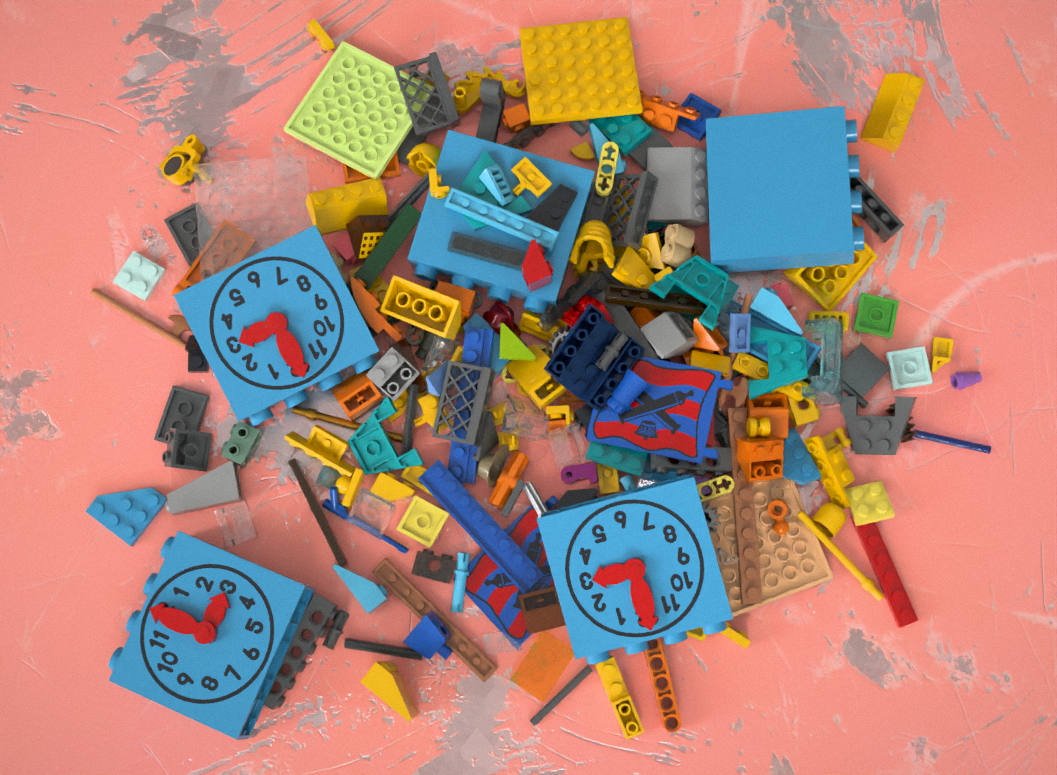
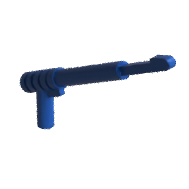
M330 487L331 501L325 499L322 504L323 508L331 510L332 513L340 516L342 519L348 520L378 539L398 548V551L408 552L409 549L349 513L346 510L347 507L339 503L337 487Z

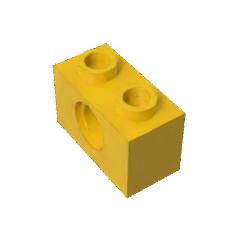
M808 387L802 400L806 403V409L799 408L798 400L786 395L793 428L815 423L819 420L820 411L818 406L814 405L812 399L814 398V393L811 387Z

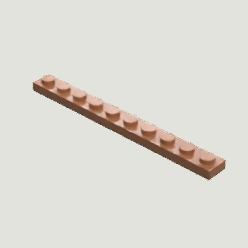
M727 408L728 442L732 452L731 478L734 480L732 493L741 604H761L762 590L753 482L746 480L737 459V438L748 437L747 408Z

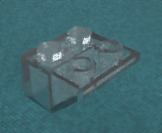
M507 394L501 432L532 441L546 439L549 420L544 409L540 410L531 400Z

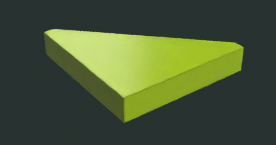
M504 323L500 324L499 359L535 361L536 356Z

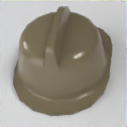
M508 444L502 445L497 452H488L478 463L476 474L478 477L486 480L490 488L497 484L496 482L509 454Z

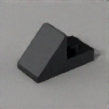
M189 335L185 346V351L188 352V372L208 373L209 363L195 336Z

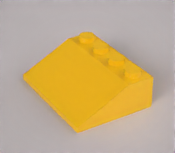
M864 242V250L854 251V264L789 268L783 274L825 311H832L878 256Z
M390 660L387 662H375L360 682L408 722L418 716V712L401 674L397 671L398 667Z

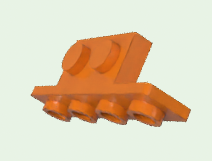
M640 90L641 102L644 103L640 119L647 124L674 132L679 115L692 120H697L701 116V113L696 112L697 110L693 107L684 108L675 101L667 102L662 100L660 96H649Z

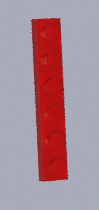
M852 517V523L898 628L918 621L876 523L872 522L856 526Z

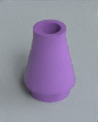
M957 371L951 375L952 387L959 390L982 381L979 371Z

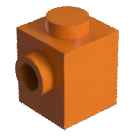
M524 103L503 111L501 121L504 128H508L510 134L514 132L521 133L525 128L531 126L530 116Z

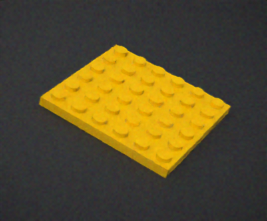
M628 17L519 28L531 125L642 113L643 109Z

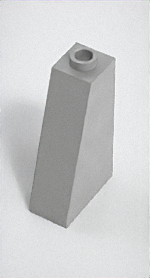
M233 461L227 462L167 494V500H165L167 512L176 516L243 501L237 463Z

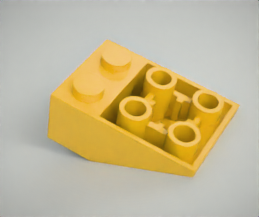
M534 343L528 349L536 356L535 361L512 360L505 365V368L536 406L542 410L567 389L551 378L544 370L550 358Z

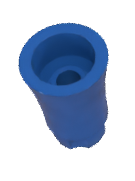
M627 369L607 404L621 415L626 407L629 408L633 401L650 385L630 369Z

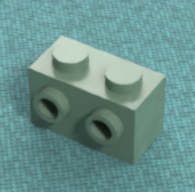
M238 421L230 431L231 437L229 441H226L222 446L221 456L246 468L263 433L252 426Z

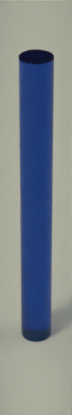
M914 429V431H917V434L913 436L915 438L987 454L991 452V446Z

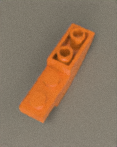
M352 277L350 279L352 292L365 320L377 334L384 329L398 342L402 338L400 335L402 331L395 324L391 326L386 321L388 317L383 312L375 310L380 305L378 302L380 298L373 291L369 293L365 289L367 285L359 277L357 279Z

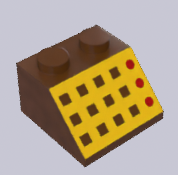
M358 215L346 225L357 260L367 259L390 228L391 222L388 215Z

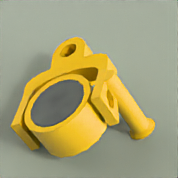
M194 134L189 135L182 146L173 147L158 166L162 170L163 176L174 185H182L188 180L191 181L194 172L205 180V184H210L214 179L213 175H209L197 165L201 158L200 154L205 150V145ZM182 155H189V156H191V158H190V160L188 161V160H187L184 156H182Z

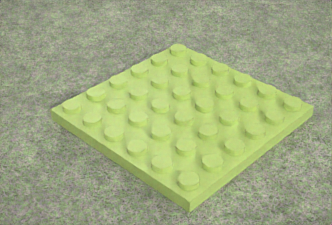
M342 41L283 130L298 140L377 180L404 141L413 124L394 67ZM399 71L401 77L406 79L410 77L409 74ZM415 77L411 79L412 82L418 85L422 82ZM424 83L423 87L432 91L433 86ZM408 85L406 93L412 96L417 91V88ZM420 90L417 98L426 102L429 94ZM414 101L411 108L413 111L420 113L423 105Z

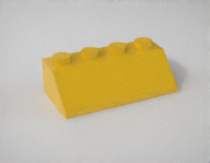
M910 73L885 74L860 140L895 153L901 144L925 79Z
M380 177L377 180L372 178L308 193L305 202L313 226H317L321 235L346 230V225L358 215H388L386 192Z
M393 275L380 311L444 338L455 340L461 324V302Z

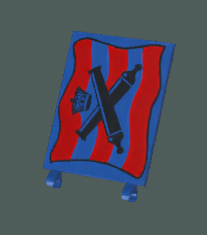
M640 356L631 371L650 386L633 401L629 408L626 407L621 415L608 404L601 413L593 408L586 440L702 464L703 457L716 460L719 455L717 450L706 448L718 388L732 391L734 385L733 381L722 380V372Z
M551 496L545 502L547 509L550 510L558 502V499L555 496ZM533 505L504 530L544 573V576L526 593L555 586L537 522L538 514ZM482 551L468 564L469 576L466 579L465 593L517 649L532 635L528 634L518 596L523 593L493 560Z

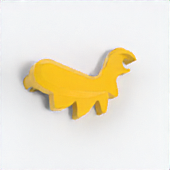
M484 66V75L475 71H466V78L468 80H459L454 83L456 91L454 90L452 99L457 113L465 114L481 100L480 85L482 78L502 81L504 92L510 97L516 98L525 95V81L523 86L518 88L519 79L508 81L500 70L494 75L488 67Z

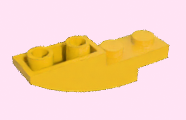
M612 655L610 659L595 664L625 739L628 740L644 733L614 656Z

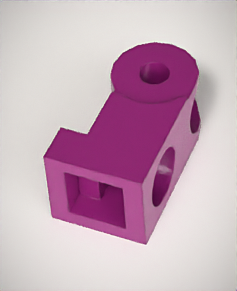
M595 462L564 467L561 471L562 481L565 484L571 485L576 481L589 479L590 484H597Z

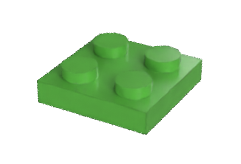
M861 293L853 330L889 339L892 338L899 301Z

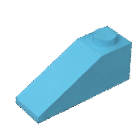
M592 123L589 125V133L597 166L599 167L602 147L609 141ZM609 148L607 159L611 160L613 151L612 148ZM619 152L614 179L616 175H624V171L627 170L625 160H621ZM604 165L601 168L606 174L612 171L610 165Z
M768 287L767 289L761 288L750 306V310L802 337L803 331L779 296H777V292Z
M336 564L332 566L368 614H371L388 600L386 596L388 592L382 584L378 586L376 583Z

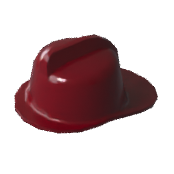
M496 301L489 311L483 313V319L499 336L500 324L504 323L518 338L520 337L521 331L514 322V311L500 301Z

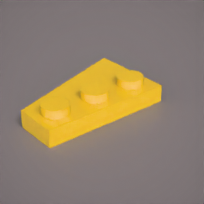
M658 232L644 235L641 248L634 249V251L649 268L662 270L667 268L666 263L661 261L662 246ZM614 247V256L620 257L625 247Z

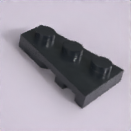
M560 184L525 218L559 231L578 192Z

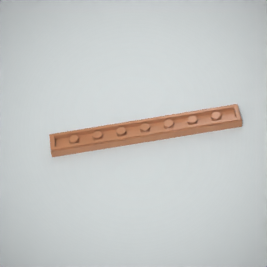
M387 558L372 571L420 620L433 610L452 635L445 644L483 682L497 670L498 667Z

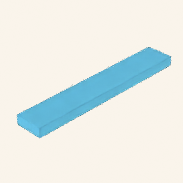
M453 187L444 203V206L528 242L535 239L537 244L541 243L543 248L552 251L559 232Z

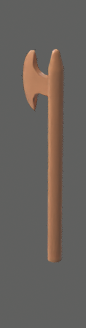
M95 288L91 290L90 294L172 343L185 348L187 343L179 338L183 331L192 332L185 317L180 315L169 316L168 319L174 322V327L169 332Z
M745 294L741 313H749L753 295ZM730 352L729 374L727 377L724 376L723 380L731 381L734 370L732 365L738 353ZM742 377L741 383L738 386H733L732 391L720 388L718 408L722 407L727 395L735 397V408L740 407L744 403L749 389L748 381L745 377Z

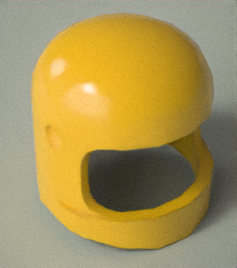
M828 502L822 505L811 519L829 538H833L845 524L847 517L845 511L839 505ZM817 522H819V523H821L822 525H824V526H825L826 528H828L831 532H828L827 530H825L824 528H822Z

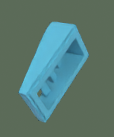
M498 164L487 167L479 176L502 207L516 199Z

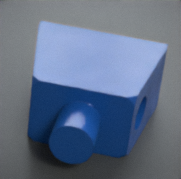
M433 610L423 617L403 641L427 659H431L438 653L446 660L453 653V650L445 644L452 635Z

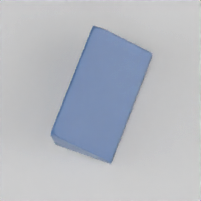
M449 360L426 377L429 393L441 396ZM453 366L452 370L454 379L460 376V369L456 366Z

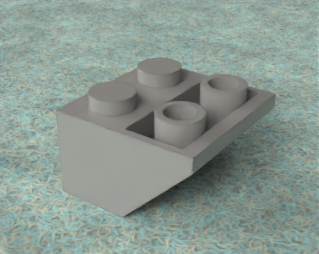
M664 312L640 329L661 359L684 355L699 340L679 312Z
M391 347L366 376L395 401L418 377L420 372L396 347Z

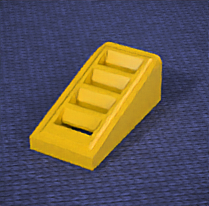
M808 312L807 330L846 333L848 331L849 312ZM815 316H818V326H814ZM823 317H826L825 326H822ZM831 318H834L833 326H830ZM839 318L842 319V326H838Z

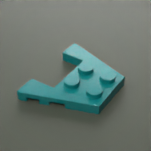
M487 151L482 154L458 188L460 191L517 215L532 211V208L522 196H519L506 207H502L481 181L479 176L487 167L496 164ZM462 214L474 231L490 226Z
M695 255L680 265L675 271L665 275L657 283L654 282L649 290L664 299L674 285L683 289L708 306L698 322L713 331L717 323L729 275L699 255Z
M751 326L750 344L767 343L769 379L748 381L750 400L757 398L759 395L773 392V390L782 386L785 387L808 378L806 338Z
M386 397L382 401L383 403L373 411L368 420L348 440L365 475L425 464L417 448L399 457L381 422L398 412L390 397Z

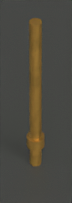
M294 406L292 413L306 416V419L314 421L317 419L358 430L362 425L361 423L317 412V409L313 408L305 409ZM385 430L391 440L404 442L402 441L404 440L402 439L404 437L402 434Z

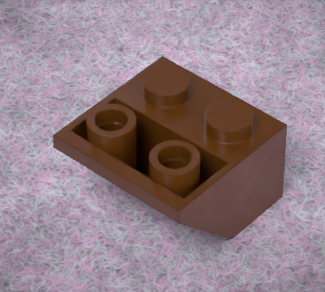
M555 586L518 595L528 634L566 625Z

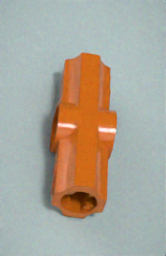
M515 450L507 467L502 470L496 482L497 485L488 500L489 503L503 510L530 460L528 456Z

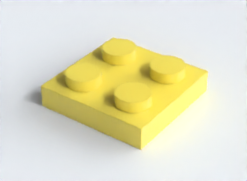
M882 480L844 489L851 503L849 509L856 526L894 518L895 513Z
M415 495L396 530L432 548L450 514Z

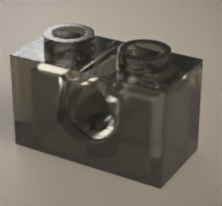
M423 548L422 552L417 551L411 574L451 585L457 562L453 560V556L442 554L441 557L436 556L434 551ZM435 560L439 561L440 568L437 571H431L429 568L430 563Z

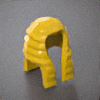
M589 220L580 228L579 236L571 251L570 260L574 265H577L576 269L580 274L586 272L587 264L592 259L603 258L609 268L614 267L615 256L611 231L605 223L598 220ZM588 240L587 246L579 256L581 244Z

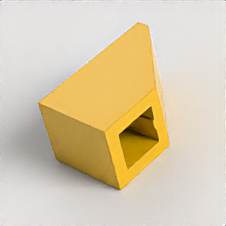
M380 472L369 493L389 504L415 496L416 491L413 490L414 486L410 483L396 481L397 477L389 472H386V474Z

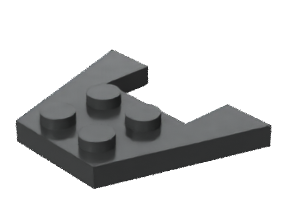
M838 396L855 454L896 455L917 397H895V416H858V396Z

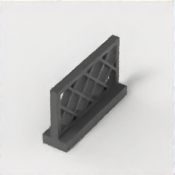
M437 52L429 53L428 57L394 66L416 136L450 126L452 128L459 126L460 119ZM427 63L429 69L426 74L417 70L419 65ZM407 69L412 73L406 79L401 77L399 71ZM414 74L423 77L420 85L411 81ZM426 79L434 83L435 86L432 91L423 87ZM408 85L417 88L414 96L406 93ZM420 90L429 94L426 102L417 98ZM432 96L440 100L438 108L428 104ZM414 101L423 105L420 113L412 110L411 107ZM426 107L435 111L432 119L422 115ZM440 113L446 117L447 122L440 124L434 120L437 114ZM420 118L429 122L427 128L419 130L417 123Z
M642 171L641 174L615 176L603 223L607 225L613 234L611 240L614 247L641 248L658 183V178L649 171ZM621 180H626L627 184L619 189ZM639 180L638 187L635 189L633 184ZM630 188L632 192L625 198L623 193ZM621 197L622 201L615 207V201ZM635 197L633 205L630 206L628 202ZM626 205L627 210L620 215L618 211ZM616 214L618 218L610 224L611 217ZM630 215L629 222L625 224L623 220ZM621 223L623 227L618 232H615L614 228ZM626 232L624 241H620L619 237Z
M449 360L432 437L479 447L495 379V370ZM453 366L460 367L463 371V374L456 379L452 375ZM474 370L481 371L480 378L473 383L468 374ZM466 376L471 385L461 390L457 382ZM455 384L459 393L450 398L447 393L448 388ZM473 388L476 395L469 402L464 393ZM462 396L466 404L457 410L453 400ZM450 403L455 412L446 417L443 413V408ZM469 407L472 412L471 417L464 421L459 412ZM457 414L462 423L452 428L448 420ZM446 422L450 431L444 435L438 434L439 426ZM464 426L467 430L466 439H460L455 431Z

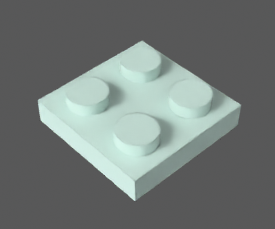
M133 251L113 283L147 302L167 270Z
M925 346L887 352L885 354L888 367L890 368L889 373L893 391L933 384Z

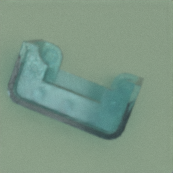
M836 318L806 320L804 330L813 333V339L821 340L820 376H811V384L808 387H802V397L824 406L836 405L842 398L843 324Z

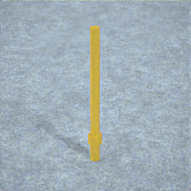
M801 510L797 516L861 582L860 585L863 589L869 591L880 601L884 595L874 586L875 583L869 577H866L814 521Z

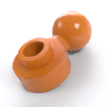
M774 499L769 503L767 511L770 517L776 519L773 524L774 532L778 535H784L789 530V525L784 520L788 513V505L782 499ZM775 506H781L782 510H776Z

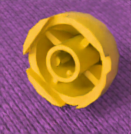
M430 143L418 144L407 156V159L409 158L410 161L408 165L414 173L423 178L429 172L428 169L437 167L441 150L438 146Z

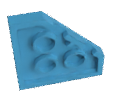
M796 428L788 430V438L784 439L782 479L787 478L795 481L797 484L805 485L820 479L821 474Z
M154 488L99 495L85 512L128 545L133 546L165 506L167 498Z

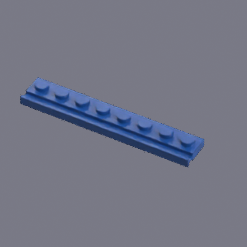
M466 327L461 363L490 368L495 330ZM474 370L468 374L473 383L480 378L481 371ZM466 376L459 380L461 390L471 385ZM471 388L464 395L470 402L475 398L476 392ZM462 396L457 398V410L466 404ZM467 407L459 413L465 421L471 417L472 412ZM457 414L454 416L453 428L462 423ZM464 426L455 431L460 439H466L467 430ZM451 441L448 470L459 482L475 484L478 461L473 459V455L477 453L478 447Z
M439 459L418 478L523 594L544 576V573Z

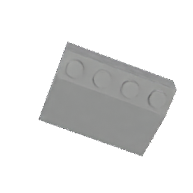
M695 147L648 148L647 171L658 178L648 221L681 224L682 226L696 228L708 222L707 149Z

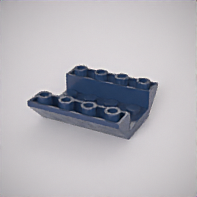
M589 304L546 364L544 370L574 396L601 413L612 396L611 394L623 379L627 369H632L645 348L633 338L626 336L628 341L619 351V356L612 360L606 371L600 369L595 363L605 352L604 348L610 345L620 331L603 318L604 314Z

